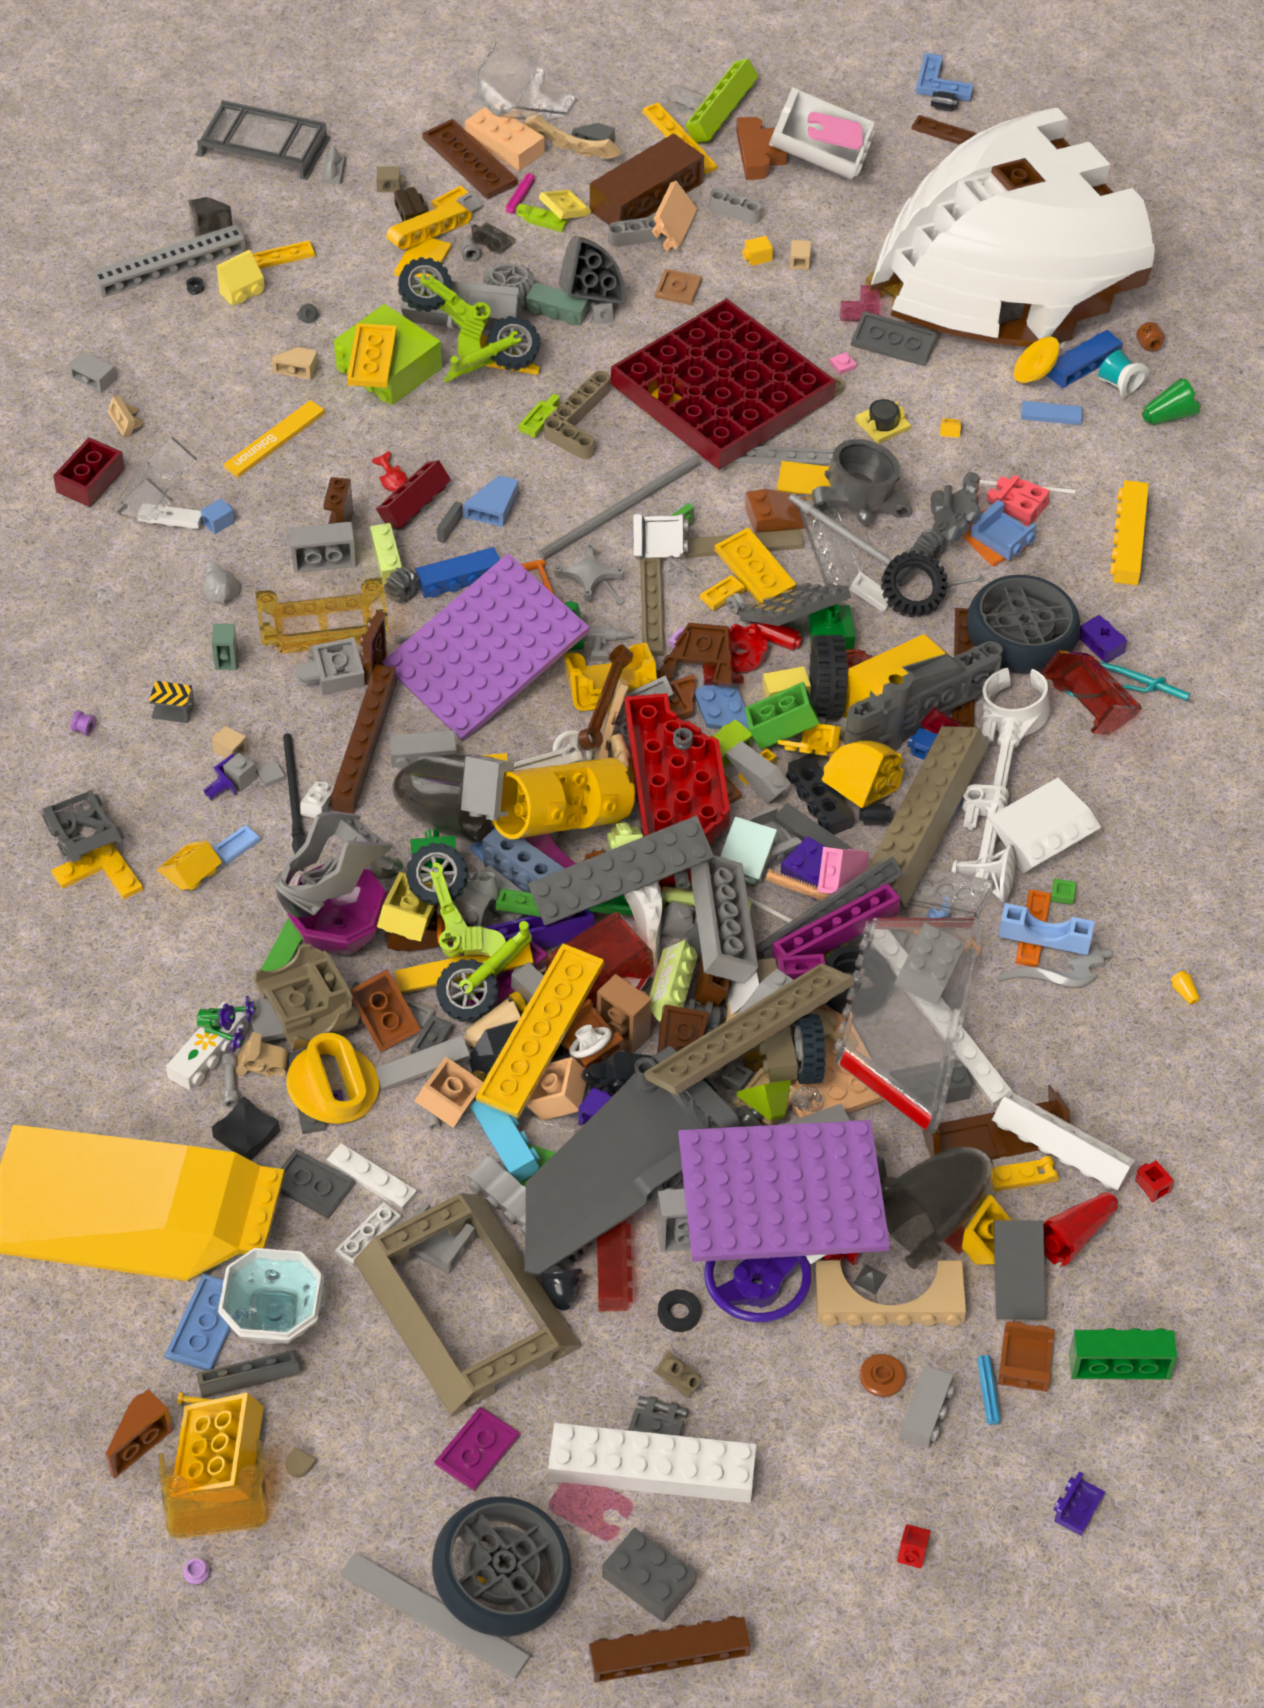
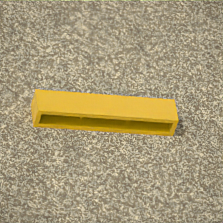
M1124 480L1123 488L1118 489L1117 500H1121V503L1117 502L1116 515H1119V518L1116 517L1114 530H1118V533L1114 532L1113 545H1116V547H1113L1111 559L1115 560V563L1111 562L1110 575H1113L1114 583L1138 585L1149 483Z

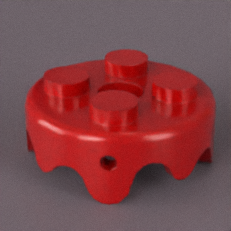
M751 623L748 627L733 624L730 628L733 672L753 671L760 667L766 659L767 639L762 638L758 626L754 623ZM743 649L745 652L738 653L735 650Z

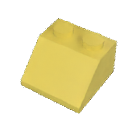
M250 250L217 265L220 294L232 306L243 303L246 299L259 295L265 290L264 277Z

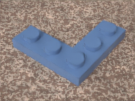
M925 53L916 93L932 96L933 92L944 91L955 93L956 98H959V100L970 101L973 84L938 79L943 55Z

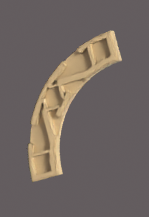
M539 114L530 116L524 121L526 126L552 141V145L568 151L569 149L576 150L575 153L589 158L592 156L600 157L601 159L618 157L622 152L610 139L591 141L566 134L549 124Z
M619 678L601 728L603 742L600 747L596 748L594 760L608 758L609 752L607 747L611 742L610 738L614 731V723L629 688L628 682L625 679Z

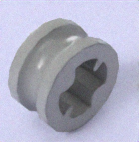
M734 593L732 597L726 598V605L734 614L739 613V610L745 609V602L738 593Z

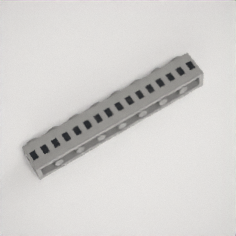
M235 224L93 270L94 284L102 298L246 252L245 238Z

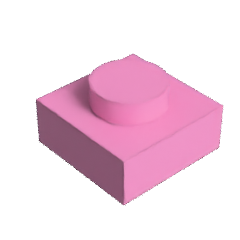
M847 352L829 360L830 365L839 375L857 367V363Z

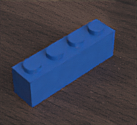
M1109 330L1098 333L1093 338L1082 342L1079 346L1059 356L1047 376L1063 389L1100 368L1110 354L1116 350H1122L1123 342Z
M495 547L415 568L419 581L418 586L424 598L437 597L442 593L450 591L456 592L461 588L472 585L494 566L500 558Z

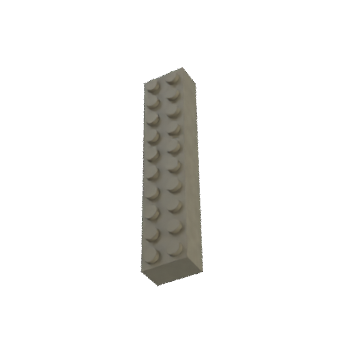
M941 727L868 866L870 868L888 854L894 856L904 874L889 885L900 897V908H906L988 748L980 727Z

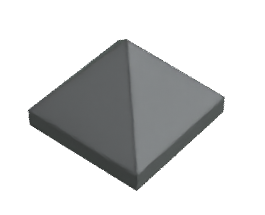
M865 1264L854 1284L876 1294L887 1275Z

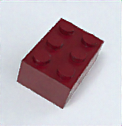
M88 437L53 475L56 492L91 507L125 469L122 451Z

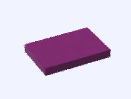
M479 1407L434 1461V1465L475 1492L520 1437V1432L482 1407Z

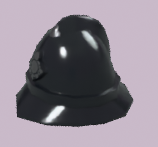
M578 1268L543 1273L541 1275L534 1274V1276L541 1280V1284L544 1285L550 1300L557 1309L569 1310L578 1296L579 1282H581L580 1276L583 1273V1269Z

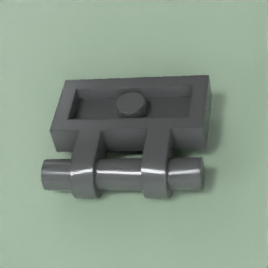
M639 1396L637 1405L646 1407V1409L635 1408L628 1431L680 1436L684 1421L675 1418L676 1416L686 1418L688 1408L680 1407L679 1403L675 1402L669 1404L658 1401V1398L653 1396L649 1398ZM654 1410H657L668 1414L667 1416H664L653 1412Z

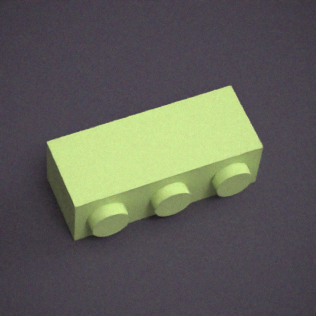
M390 523L370 526L371 544L383 587L387 583L386 578H389L390 572L393 573L396 568L402 567Z

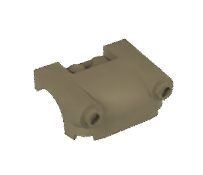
M303 944L299 946L295 957L285 966L272 971L260 969L255 971L254 983L263 999L267 998L284 1027L283 1034L293 1051L307 1046L310 1040L318 1034H336L354 1027L360 1019L358 1009L352 1006L353 997L347 984L325 950L322 952L317 948L311 947L310 944Z

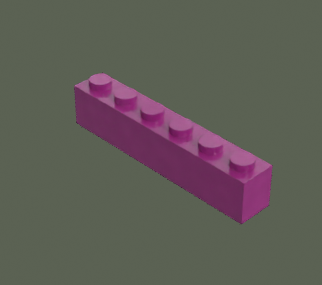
M886 883L773 943V958L776 959V964L778 957L825 954L874 928L877 918H893L899 915L900 897Z

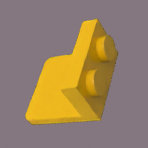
M818 724L810 730L803 731L801 743L778 740V744L785 745V750L797 751V747H800L799 752L812 753L813 749H815V754L828 756V752H835L838 749L841 727Z

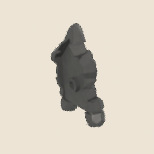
M968 472L963 478V488L953 494V487L946 485L944 491L936 490L931 495V512L934 514L935 521L932 530L940 533L944 540H947L949 543H953L961 535L964 536L970 528L968 523L975 524L980 519L979 497L976 494L979 491L980 477L977 473Z

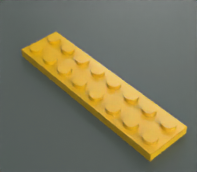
M562 943L476 1095L478 1102L519 1118L605 965L603 959Z

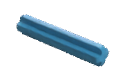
M981 1355L978 1357L977 1364L986 1420L989 1425H997L1000 1423L1001 1416L992 1361L989 1355Z

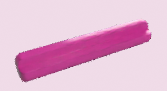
M527 173L505 206L507 213L514 214L516 212L517 206L521 204L535 181L534 174Z

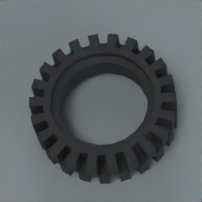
M911 550L909 554L907 551L902 552L900 556L898 554L890 561L881 578L883 582L881 590H884L883 598H888L886 602L888 606L891 604L894 606L892 610L896 612L899 609L901 611L900 615L903 616L908 613L909 617H914L915 615L920 617L925 613L926 615L930 614L932 610H935L940 605L947 593L948 582L946 580L948 577L947 574H943L945 568L938 566L940 562L938 559L933 561L931 559L933 555L928 554L926 557L924 556V551L916 554V550ZM908 567L922 569L929 575L932 581L931 595L921 601L907 599L897 588V574Z

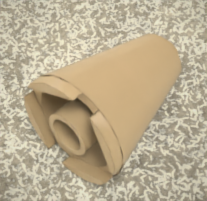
M512 997L504 1000L465 1030L467 1034L464 1035V1039L468 1049L475 1047L485 1029L520 1019V1014Z

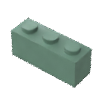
M534 283L526 297V311L581 326L589 312V299L567 296L563 290Z

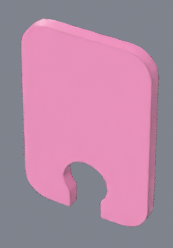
M817 112L809 113L807 122L819 124L823 127V130H818L809 126L808 136L811 139L856 150L861 148L863 143L862 126L859 123Z

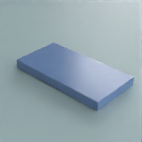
M202 1274L164 1355L165 1359L204 1371L213 1369L231 1330L227 1322L218 1313L224 1279ZM236 1312L231 1316L234 1321L238 1314Z

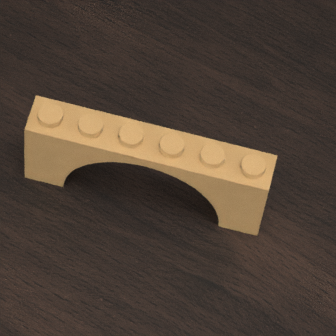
M817 1260L815 1262L817 1323H823L825 1326H834L837 1323H847L850 1326H858L861 1323H872L874 1326H883L886 1323H896L899 1326H908L911 1323H921L923 1326L946 1323L948 1326H957L960 1323H964L966 1306L962 1261H937L936 1276L930 1288L917 1299L900 1305L878 1304L859 1295L846 1281L841 1269L840 1260Z

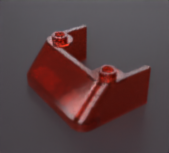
M1058 650L1041 671L1045 679L1054 682L1053 686L1057 690L1071 692L1095 717L1093 720L1094 727L1090 730L1093 734H1111L1134 718L1142 709L1141 705L1088 653Z

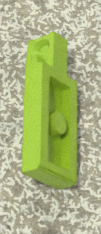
M519 204L516 208V216L523 217L527 223L563 232L569 222V218L560 219L553 211L535 206L529 207L525 204Z
M553 393L547 401L540 400L519 423L518 430L536 438L544 429V420L560 405V396Z

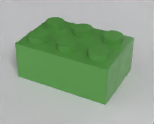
M804 682L745 707L749 730L760 750L773 746L778 740L792 738L795 734L804 730H810L819 724L814 701Z

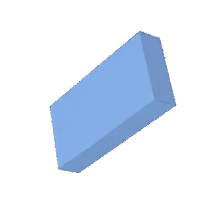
M245 825L214 846L213 850L220 860L227 865L261 840L253 830Z

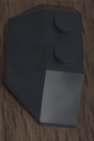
M519 1020L485 1029L470 1052L471 1058L469 1063L472 1074L478 1079L487 1077ZM561 1043L551 1060L564 1054Z

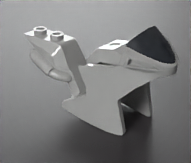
M324 812L316 815L306 842L274 880L279 902L287 913L295 917H309L315 915L323 907V901L352 893L364 869H369L377 880L392 878L398 875L399 871L403 868L402 861L398 858L394 860L389 856H383L391 850L392 842L385 843L359 821L361 816L357 814ZM335 834L344 842L342 852L337 859L330 856L321 868L302 874L300 881L305 885L289 886L296 872L317 863L329 837Z

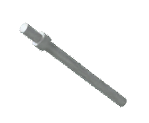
M794 493L788 498V500L799 506L802 512L807 515L811 514L888 566L890 561L893 560L815 508L814 504L810 501H805Z

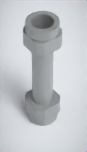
M231 1053L224 1054L221 1062L222 1070H225L226 1085L223 1102L227 1108L235 1107L239 1099L238 1091L235 1090L234 1078L237 1061L236 1056Z

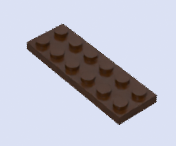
M450 119L422 133V139L486 199L518 184V178L454 119Z

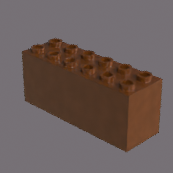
M673 133L613 170L593 180L590 183V210L607 225L619 221L647 218L658 211L671 182L677 181L686 194L703 184L704 155Z

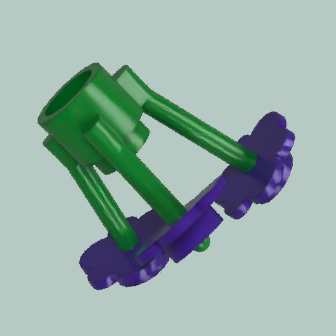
M246 996L245 1006L233 1007L225 1003L223 1008L200 1009L197 1014V1025L204 1028L205 1033H212L232 1041L230 1050L234 1053L237 1048L240 1049L244 1044V1030L239 1027L234 1036L214 1029V1027H218L220 1023V1026L224 1027L225 1030H230L236 1019L235 1012L246 1011L248 1022H251V1015H255L257 1007L254 1001H251L250 997Z

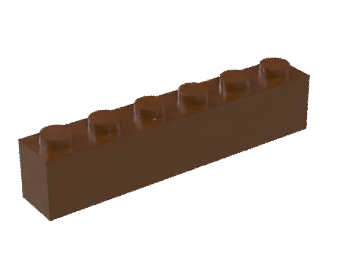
M728 1616L716 1622L705 1620L693 1626L677 1625L664 1631L653 1629L641 1635L625 1634L618 1639H597L593 1643H589V1657L594 1683L750 1656L751 1645L745 1618Z

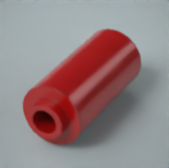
M757 623L762 638H766L768 642L794 651L795 648L799 649L803 643L804 638L801 636V631L783 624L776 626Z

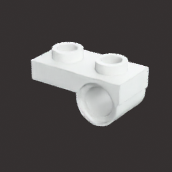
M316 781L301 801V816L314 819L316 815L327 812L334 785Z

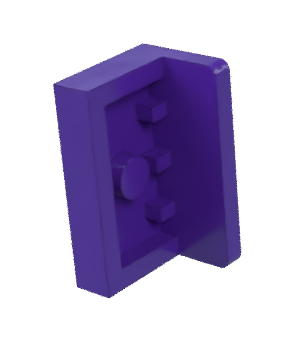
M1079 1471L1076 1478L1070 1477L1065 1487L1067 1493L1064 1498H1058L1053 1511L1056 1512L1054 1522L1082 1536L1101 1503L1105 1491L1082 1480L1084 1473Z

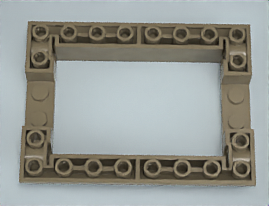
M460 1193L374 1237L354 1259V1263L451 1417L495 1394V1385L523 1369L534 1364L536 1369L539 1370L580 1348L577 1339L534 1274L525 1273V1260L481 1194ZM467 1223L475 1227L476 1233L540 1330L460 1372L392 1264L395 1263L397 1265L409 1259L408 1249L445 1230L448 1231L450 1236L461 1232Z

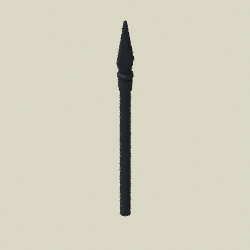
M287 733L283 735L292 815V849L294 854H296L304 845L306 839L304 838L305 833L301 823L292 736Z

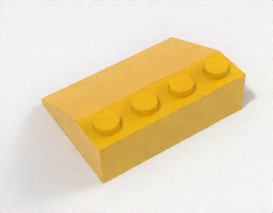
M249 1393L184 1406L170 1498L221 1502L251 1498L264 1409L261 1403Z

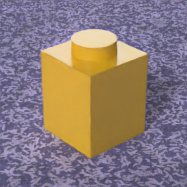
M767 236L745 240L742 255L745 261L748 260L750 266L772 261L773 247Z

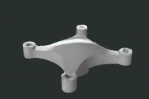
M592 543L586 545L587 554L577 564L565 568L560 565L554 567V575L556 577H571L582 584L584 587L583 598L586 601L592 599V588L601 580L607 578L622 579L624 577V569L622 567L610 569L594 558V544Z

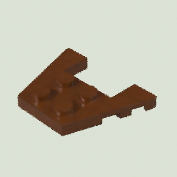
M688 623L674 643L675 647L670 655H666L664 658V664L660 670H656L657 679L666 676L668 682H671L675 679L679 663L717 666L713 684L715 686L733 688L729 627Z

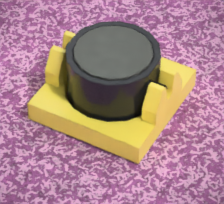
M888 399L874 401L871 403L869 410L855 416V421L878 444L911 429V424L905 419L903 407H899L898 402L894 403Z

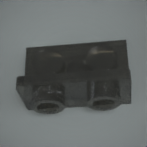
M487 222L481 227L476 224L471 226L472 239L476 243L486 246L491 252L501 255L516 243L514 237Z

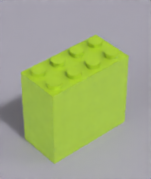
M385 303L358 322L360 324L397 326L388 387L364 386L368 392L376 394L381 401L394 405L442 369L441 341ZM357 323L334 339L336 368L340 373L347 375Z

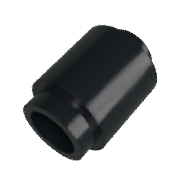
M933 92L931 107H935L937 110L953 112V109L958 107L959 98H956L955 93Z
M872 803L864 808L859 807V820L863 821V825H885V823H890L891 806H885V803Z

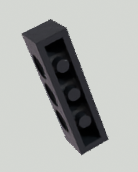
M809 754L788 762L786 778L791 785L794 784L800 800H805L810 815H815L818 824L833 835L852 828L853 813L839 793L822 781L824 771L813 755Z

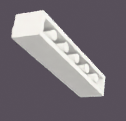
M1009 1091L1003 1097L992 1119L1001 1129L1016 1133L1022 1141L1032 1142L1042 1152L1057 1156L1063 1164L1073 1165L1080 1169L1083 1175L1090 1178L1094 1177L1101 1181V1184L1108 1189L1118 1191L1135 1162L1129 1156L1012 1091Z

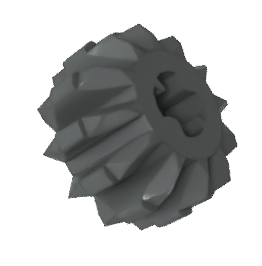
M404 566L396 568L393 573L390 572L389 578H386L387 583L384 585L387 596L395 602H407L409 597H413V593L417 591L416 587L419 585L418 576L415 572Z

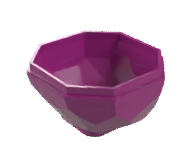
M322 864V865H320V866H318V867H316V868H314V869H312V870L319 869V868H321L324 864ZM364 869L352 893L323 901V907L315 915L309 917H295L289 913L287 915L305 943L322 952L325 950L331 954L351 955L372 940L388 894L369 869ZM302 875L299 877L297 886L305 885L300 881Z

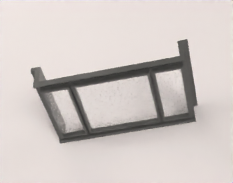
M222 100L220 107L201 139L197 140L198 150L195 156L203 157L207 148L210 147L299 167L300 179L308 180L331 136H327L326 122Z

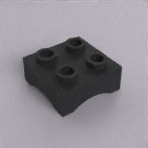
M244 1096L226 1117L211 1127L213 1138L231 1151L250 1161L280 1132L279 1121L259 1110Z

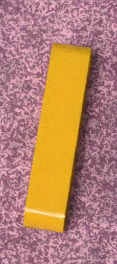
M455 201L390 227L386 237L391 243L403 250L466 225L471 220L472 212Z

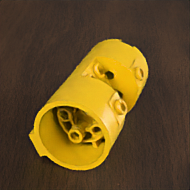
M603 758L504 772L501 810L508 811V816H501L500 820H492L498 832L508 839L620 823L632 811L634 785L629 783L626 766L615 758Z

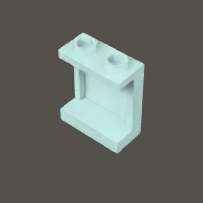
M735 817L720 857L743 864L745 883L755 885V882L762 884V874L773 844L778 841L779 833L776 829Z

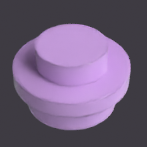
M198 1558L188 1561L183 1569L185 1580L194 1585L206 1581L209 1576L208 1564Z

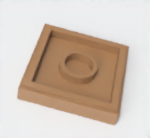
M665 268L654 298L692 306L701 284L702 276Z

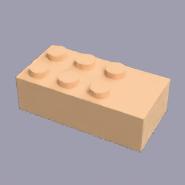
M491 103L465 121V130L488 152L518 171L545 153L544 136Z

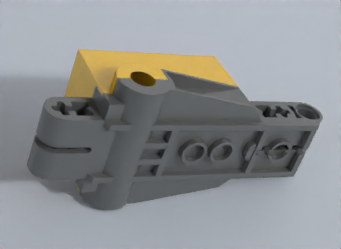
M922 634L849 668L845 712L842 716L847 718L844 745L857 741H875L897 751L901 743L909 739L911 735H915L919 728L926 729L922 727L921 721L934 707L949 715L956 707L983 695V686L986 680L1000 670L1002 646L997 642L988 641L962 654L951 657L933 639Z

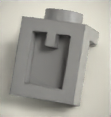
M589 299V306L593 311L595 324L613 322L612 302Z

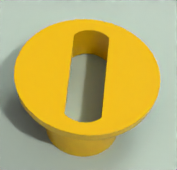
M321 1033L313 1037L307 1049L298 1054L293 1060L286 1076L287 1091L293 1103L306 1115L326 1123H348L363 1117L374 1107L379 1094V1078L373 1064L362 1053L353 1049L346 1038L335 1033ZM328 1054L336 1058L350 1099L349 1101L334 1099L320 1055Z

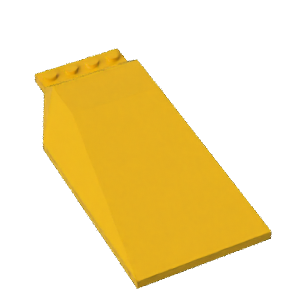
M13 1125L0 1164V1254L189 1281V1279L238 1254H246L253 1248L266 1249L285 1172L284 1169L260 1166L236 1152Z

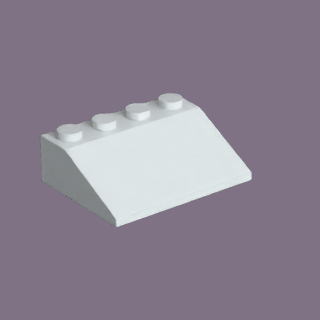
M1059 778L1052 780L988 817L1005 847L1013 845L1016 864L1023 874L1101 828L1090 808Z

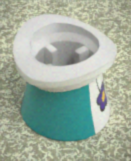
M1119 349L1110 354L1102 363L1098 371V379L1117 387L1120 390V396L1124 399L1147 379L1150 370L1142 363H1133Z

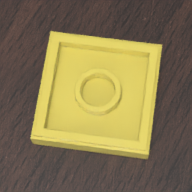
M570 189L540 193L539 199L560 219L585 217L591 213L590 208Z

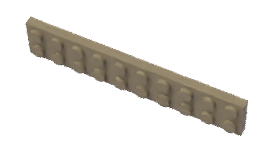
M821 963L645 1071L646 1080L675 1095L682 1093L693 1084L702 1081L709 1074L721 1069L722 1066L737 1059L751 1048L756 1047L762 1041L774 1036L786 1026H790L794 1021L809 1014L820 1005L827 1003L831 998L843 993L847 988L854 985L853 977Z

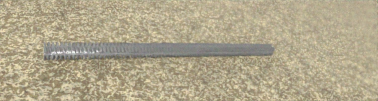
M696 455L692 456L538 551L539 556L544 561L547 558L549 559V557L551 558L557 552L559 553V551L567 548V546L569 547V545L585 537L586 533L595 531L596 528L598 529V526L600 527V525L608 523L610 519L616 518V516L624 513V511L626 512V510L634 507L635 504L637 505V502L639 503V501L647 499V497L665 488L666 485L668 486L674 480H678V478L686 475L687 472L689 473V471L691 472L697 466L699 467L701 461Z

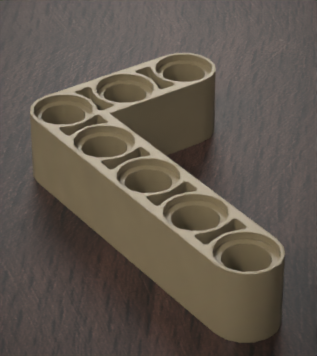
M596 371L544 420V437L546 440L581 459H589L594 455L593 436L577 428L575 425L610 392V375L607 372Z

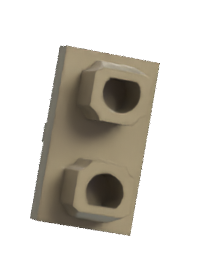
M667 1350L660 1363L653 1370L654 1373L687 1398L695 1391L702 1378Z

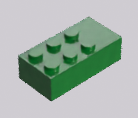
M1114 1328L1074 1330L1069 1350L1071 1379L1170 1380L1177 1359L1174 1330L1163 1328L1154 1330H1141L1139 1328L1129 1330H1116Z

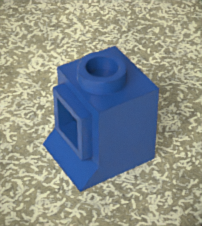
M919 728L915 735H911L907 746L911 748L910 753H912V756L924 760L937 734Z

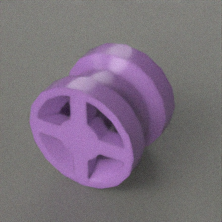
M80 710L76 711L71 720V730L74 732L81 731L83 735L89 736L95 728L96 717L91 714L85 715Z

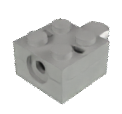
M354 637L312 645L313 661L298 664L296 668L298 682L302 685L319 682L322 694L364 686V670Z

